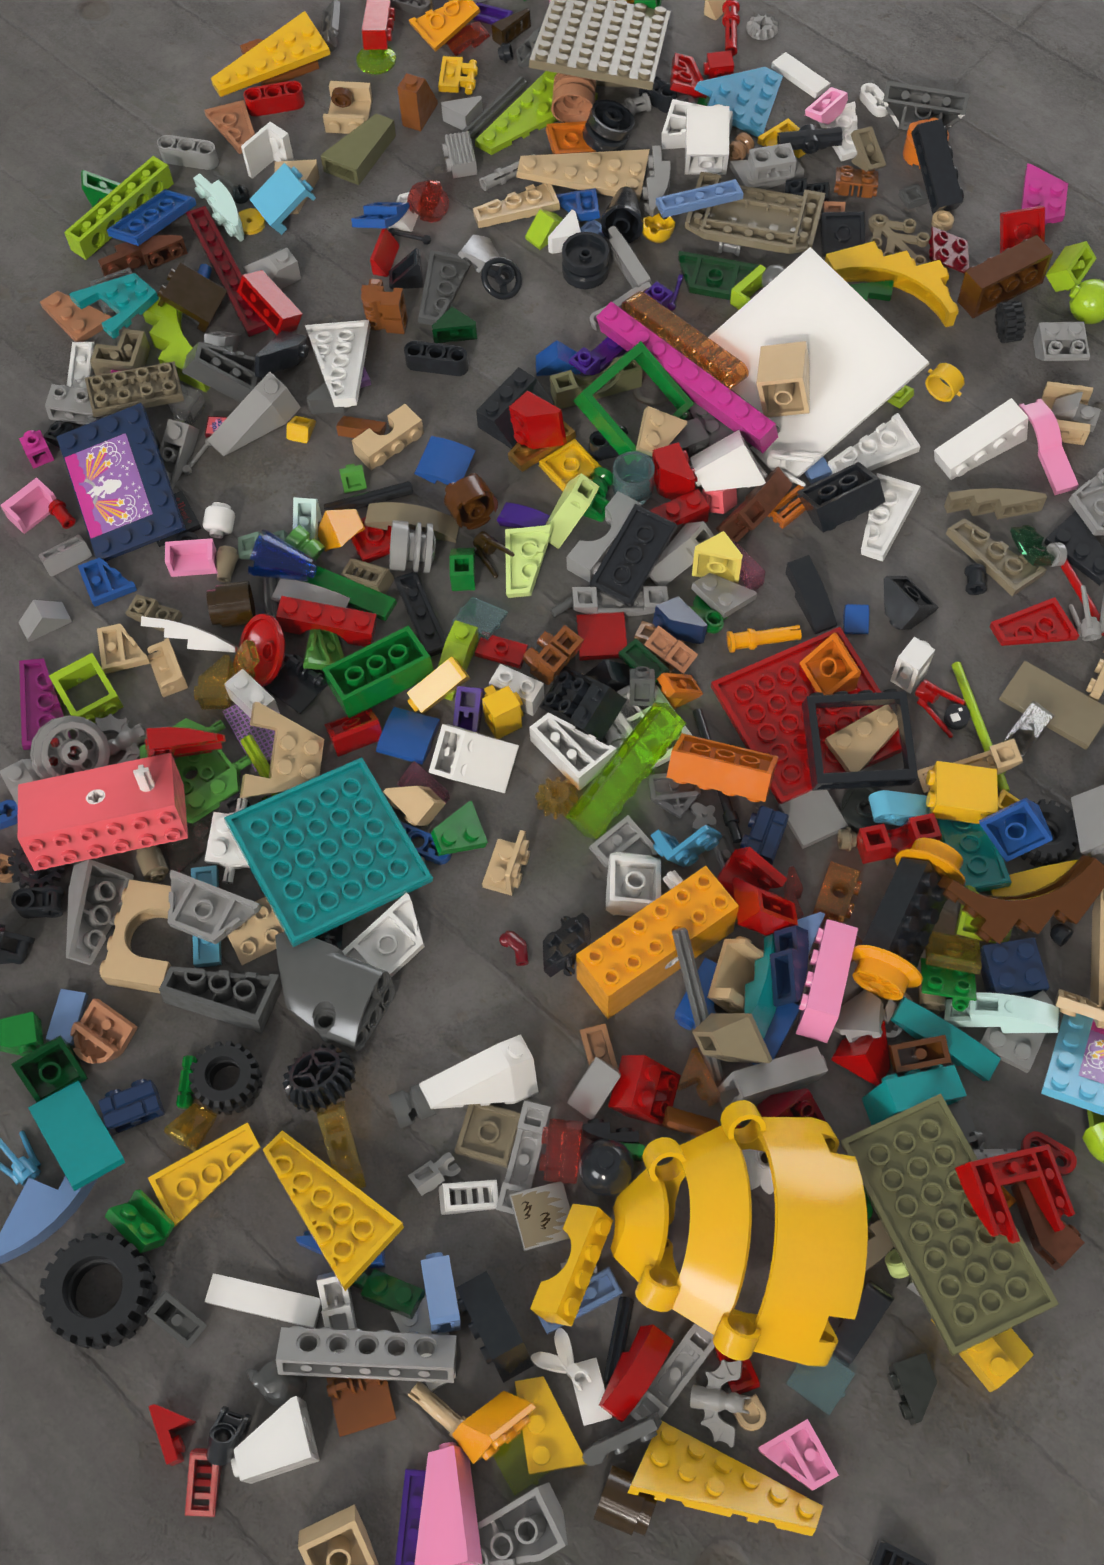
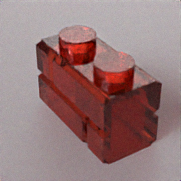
M552 1118L549 1121L548 1127H543L542 1144H547L546 1154H541L539 1170L544 1171L545 1181L577 1183L583 1122Z

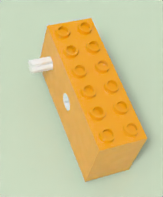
M704 866L684 881L675 870L668 872L663 877V881L671 890L576 954L577 980L607 1019L681 969L672 935L673 930L678 928H686L688 930L694 958L734 931L739 905L707 866Z

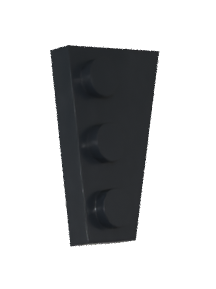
M1075 510L1046 537L1044 544L1048 546L1050 543H1063L1067 549V560L1069 563L1100 586L1104 582V548Z

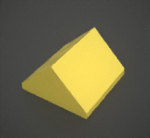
M724 531L695 546L692 576L701 578L708 573H712L734 583H739L743 555Z

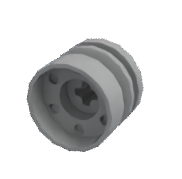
M392 521L389 570L405 571L407 562L412 561L414 572H418L419 562H423V573H430L436 544L433 523L426 524L424 534L421 533V522H417L415 532L412 533L409 530L408 521Z

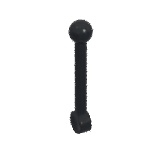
M394 228L388 230L392 236L397 235L419 240L425 245L431 243V238L428 235L422 237L399 232Z

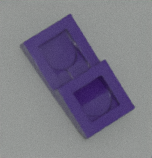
M506 502L497 518V522L500 526L513 528L544 526L550 515L527 506Z

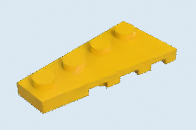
M248 1122L148 1177L165 1214L174 1222V1228L261 1148Z

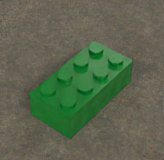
M408 625L322 668L330 690L348 718H351L418 684L432 673L434 668L430 655Z

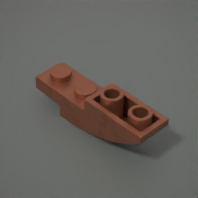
M157 235L152 236L139 246L128 242L114 246L116 253L101 258L98 262L107 281L145 264L150 270L188 253L182 236Z
M776 467L765 478V484L756 486L745 497L746 500L715 528L718 533L724 531L734 545L749 530H754L771 513L793 485L779 467Z

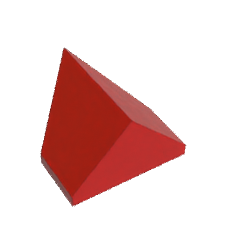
M885 1020L882 1021L881 1025L883 1031L881 1037L873 1038L872 1035H865L852 1043H849L847 1038L842 1039L831 1061L875 1086L882 1083L881 1079L886 1076L890 1069Z

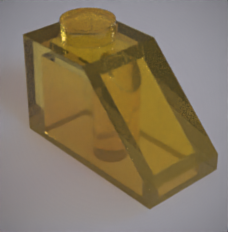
M230 655L222 656L198 677V686L194 687V699L199 702L202 710L228 709L231 707V699L224 685L233 677L234 665Z

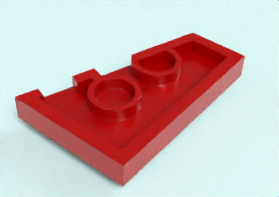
M675 53L672 59L670 90L688 94L693 98L701 97L706 99V95L694 90L697 83L704 80L694 58Z
M1055 597L992 621L989 626L1001 646L1073 641L1079 637L1078 632Z

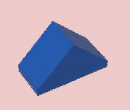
M556 340L536 355V376L555 375L572 370L574 374H581L577 368L569 363V359L577 352Z

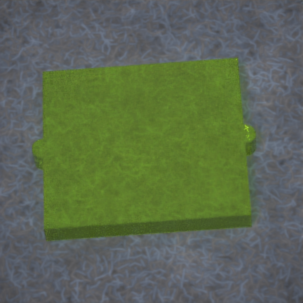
M522 1430L509 1444L505 1442L499 1447L500 1450L493 1456L514 1495H517L532 1484L537 1485L539 1479L551 1472L529 1475Z

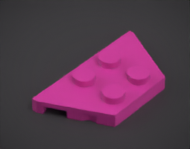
M1027 163L1021 209L1044 206L1045 225L1047 223L1062 222L1065 216L1068 183Z

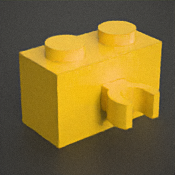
M493 685L484 688L486 693L485 697L482 698L484 718L494 737L500 739L522 728V717L524 714L521 709L523 703L517 692L513 693L509 686L496 691Z

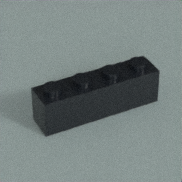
M942 119L918 124L911 134L932 214L934 215L935 212L941 210L950 211L957 209L963 203L964 193L958 183V170L954 167L952 160L953 150L948 144L947 128L943 125Z

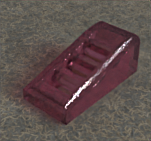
M733 541L734 545L743 555L740 577L746 588L755 591L764 584L765 570L737 542Z

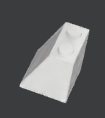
M699 104L687 106L685 174L700 175V172L726 175L729 159V106L720 104L714 106H702Z
M740 430L690 457L692 462L690 468L695 469L694 473L698 479L695 483L697 486L702 485L705 492L760 486L766 483L761 468Z
M298 1396L290 1398L234 1449L235 1458L231 1459V1465L235 1477H239L242 1482L252 1484L320 1461L306 1401Z

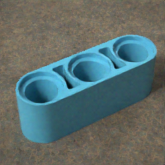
M889 790L874 792L869 795L873 820L875 823L904 826L909 818L930 814V807L926 806L927 796Z

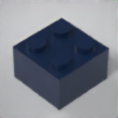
M1035 937L1002 942L1000 944L983 945L976 956L986 993L1031 998L1041 991L1046 992L1050 988Z

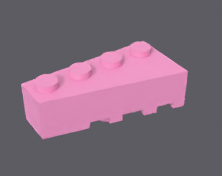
M829 919L826 920L823 929L818 928L814 943L819 945L817 950L813 949L809 965H813L812 972L808 971L804 985V987H807L806 994L803 993L799 1009L802 1011L796 1030L797 1035L824 1043L828 1042L839 1017L858 928Z

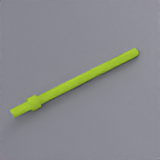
M955 662L951 665L970 712L984 752L989 751L990 746H993L962 664L961 662ZM1006 772L997 775L999 791L1005 789L1009 792L1010 788L1004 776Z

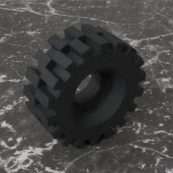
M1040 799L1037 804L1043 813L1049 830L1053 832L1055 838L1052 842L1022 854L1020 858L1025 861L1028 857L1031 859V865L1035 866L1039 862L1041 863L1040 867L1047 866L1049 863L1052 865L1065 862L1071 856L1079 841L1075 820L1072 819L1074 816L1073 811L1070 810L1067 813L1065 811L1066 805L1061 803L1060 807L1055 805V800H1050L1046 804L1045 799Z

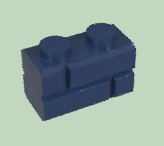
M760 806L758 813L752 812L748 827L752 829L750 835L744 834L740 848L751 847L768 863L773 865L787 826L788 814Z
M137 1080L131 1084V1088L123 1091L120 1089L109 1091L105 1094V1098L98 1101L106 1128L112 1135L165 1115L158 1089L152 1080Z

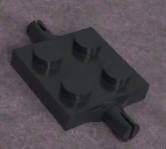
M583 912L577 917L570 918L569 916H564V919L561 918V928L556 932L549 933L543 940L544 972L550 978L563 970L566 976L574 975L576 954L591 944L590 920Z

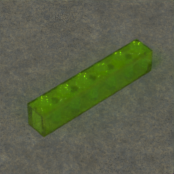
M655 702L565 818L586 837L598 839V837L602 836L606 832L611 820L620 814L622 806L628 798L636 793L638 785L644 778L650 775L655 763L666 754L667 748L672 741L680 736L686 722L667 703Z

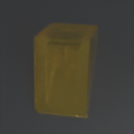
M194 1103L168 1124L164 1129V1133L175 1143L195 1152L214 1124L217 1115Z

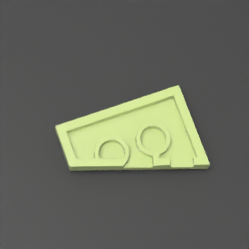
M552 525L505 529V547L515 554L513 557L506 554V595L508 598L532 595L551 537Z

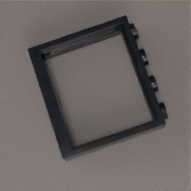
M887 689L883 692L873 693L872 690H863L858 692V694H848L847 691H839L833 695H824L821 692H817L805 698L802 703L812 791L908 786L918 779L906 691L898 692L897 689ZM895 704L904 769L824 773L816 708Z

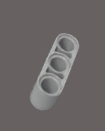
M163 135L157 140L162 161L166 164L205 170L215 169L219 165L216 148L211 141L173 135Z

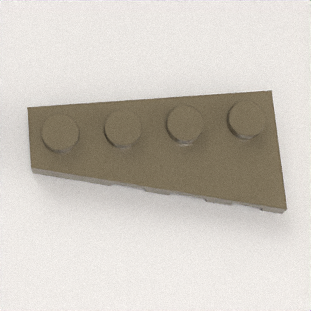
M965 518L949 527L946 535L977 564L984 565L986 573L1011 596H1014L1044 576L1047 571L1041 565L1037 568L1029 563V558L1025 555L1020 554L1018 556L1008 549L1009 546L1004 542H997L989 538L990 534Z

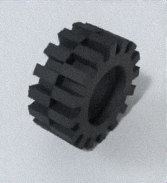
M1019 300L999 303L995 310L997 313L995 314V325H997L996 333H998V339H1000L1001 343L1021 341L1024 338L1023 333L1026 331L1024 328L1026 326V322H1024L1026 316L1023 314L1024 307H1022V303Z

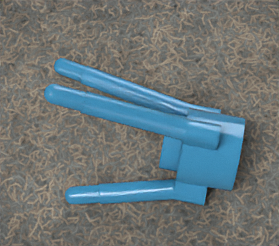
M20 1131L19 1135L29 1158L27 1159L25 1156L17 1158L0 1138V1148L13 1162L11 1165L13 1171L1 1162L0 1170L8 1175L16 1185L20 1183L22 1186H25L28 1178L35 1180L39 1176L41 1171L38 1167L41 1166V1163L36 1158L25 1132Z

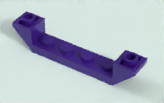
M656 281L642 294V306L631 316L651 330L660 321L673 297V292ZM607 337L592 351L585 347L580 349L569 359V363L585 375H596L604 371L614 358L624 355L627 351Z

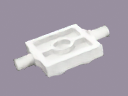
M238 798L235 812L245 809L248 800ZM213 812L204 861L208 864H217L224 867L225 871L222 882L233 884L235 869L250 867L224 820V817L233 813Z

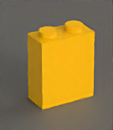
M936 761L932 770H928L926 785H930V792L927 794L926 806L930 807V813H934L936 818L979 824V820L998 812L997 769Z

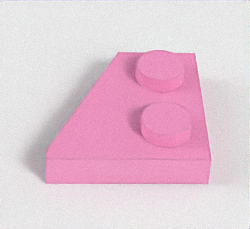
M808 1419L758 1447L761 1454L811 1491L839 1476Z

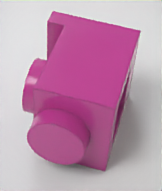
M29 430L24 433L23 437L19 438L33 469L54 461L40 430ZM44 451L46 452V453H44V454H42V455H39V456L33 458V456H35V455H37V454H39V453H42V452H44Z

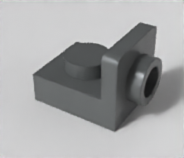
M644 666L630 669L629 706H654V669Z

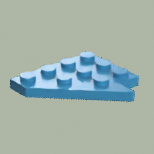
M761 67L699 81L694 90L710 97L707 106L717 104L729 106V111H733L732 125L758 138L765 130L783 75L767 67Z

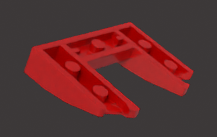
M146 728L147 739H145V749L147 757L172 753L173 758L220 750L222 749L221 742H226L223 734L190 728Z
M1049 1144L971 1161L955 1168L970 1204L989 1234L993 1237L1000 1234L1006 1236L1008 1242L1012 1244L1020 1242L1001 1186L1026 1181L1036 1203L1054 1232L1061 1231L1066 1227L1060 1220L1063 1214L1068 1217L1075 1214Z

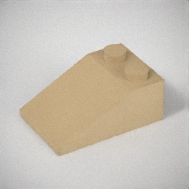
M355 1504L299 1531L298 1549L306 1565H379L367 1530Z

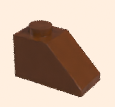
M945 1035L887 1045L892 1069L895 1073L951 1062Z

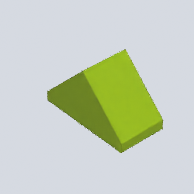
M539 209L525 235V239L541 250L548 245V236L560 224L563 218L554 212Z

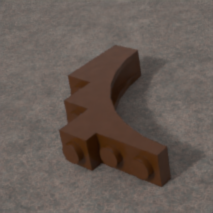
M1082 855L1070 870L1054 882L1036 891L1017 896L978 894L945 876L941 878L937 885L945 890L942 894L953 903L958 901L964 906L962 911L973 918L970 925L977 930L975 935L986 943L991 940L1000 944L1013 926H1016L1024 933H1027L1029 930L1039 934L1052 916L1064 924L1066 921L1077 924L1104 889V865L1096 858Z

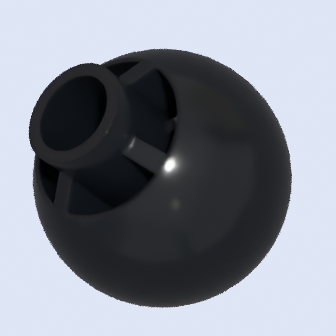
M613 1139L596 1140L589 1144L581 1154L579 1174L584 1185L593 1193L601 1196L616 1195L622 1192L632 1181L635 1169L634 1160L628 1148L619 1141Z

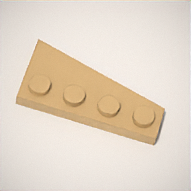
M542 183L535 187L532 184L525 187L526 191L507 194V197L502 201L495 199L473 208L478 228L490 227L491 225L507 223L522 218H530L537 215L539 209L550 212L560 210V203L553 186Z

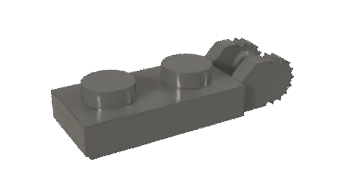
M654 1412L588 1445L582 1457L585 1464L591 1467L596 1464L598 1465L612 1451L617 1455L628 1450L631 1447L630 1443L639 1438L641 1442H645L657 1435L656 1430L662 1424L658 1413Z

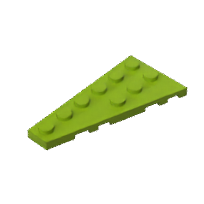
M545 71L475 139V146L493 155L512 145V141L519 137L525 138L530 135L531 131L535 129L541 130L547 124L558 121L551 111L554 77L557 73ZM598 93L595 94V101L598 100Z

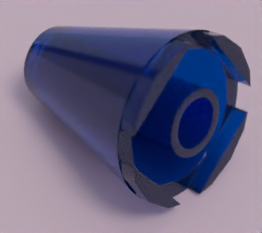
M262 530L263 535H258L250 559L254 561L253 567L248 566V574L258 577L306 582L310 578L315 577L318 565L315 564L314 558L270 531Z

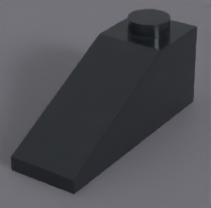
M282 330L255 355V377H262L269 372L275 373L298 365L308 356L307 336Z

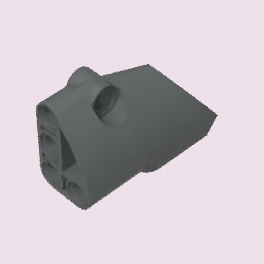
M285 932L275 935L278 965L287 1009L316 1030L325 1043L337 1042L355 1051H360L394 999L396 990L388 971L346 956L336 946L316 938L292 947Z

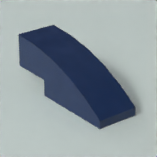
M797 925L774 931L776 953L770 954L773 1004L776 1007L800 1001L804 989L809 955L808 930Z

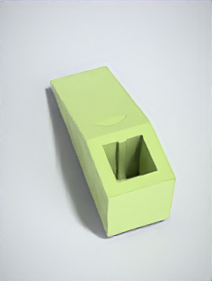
M582 473L568 481L546 525H552L553 528L549 543L557 549L561 547L588 509L600 487Z

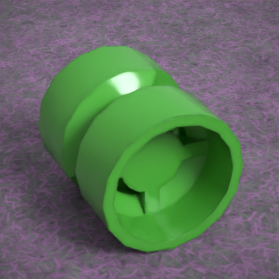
M298 525L286 537L280 548L289 556L296 555L297 563L306 570L319 558L325 546L315 538L310 539V533L304 527Z

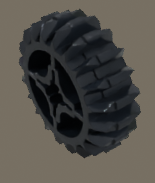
M322 1044L319 1049L312 1047L310 1052H303V1056L294 1058L295 1063L287 1066L288 1072L283 1075L285 1080L282 1084L286 1097L298 1110L302 1109L306 1113L313 1110L317 1113L320 1108L327 1110L329 1105H337L336 1101L340 1098H345V1092L352 1090L351 1084L356 1081L355 1066L352 1063L351 1057L341 1047L336 1048L333 1044L326 1047Z

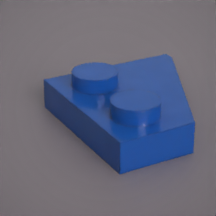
M596 188L556 194L560 206L568 213L574 210L579 222L593 221L600 218Z
M100 557L78 565L94 607L137 591L134 582L125 579L119 571L109 567L108 563Z

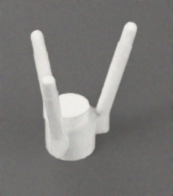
M772 449L768 455L767 466L773 469L779 467L790 481L805 487L806 484L803 481L786 473L783 469L789 467L790 461L813 463L815 461L813 457L820 458L822 454Z

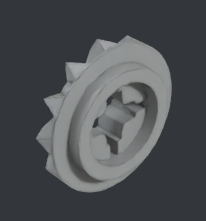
M758 14L756 17L750 18V21L747 22L746 30L754 39L768 40L777 34L778 22L774 21L772 16L767 17L766 14L764 16Z

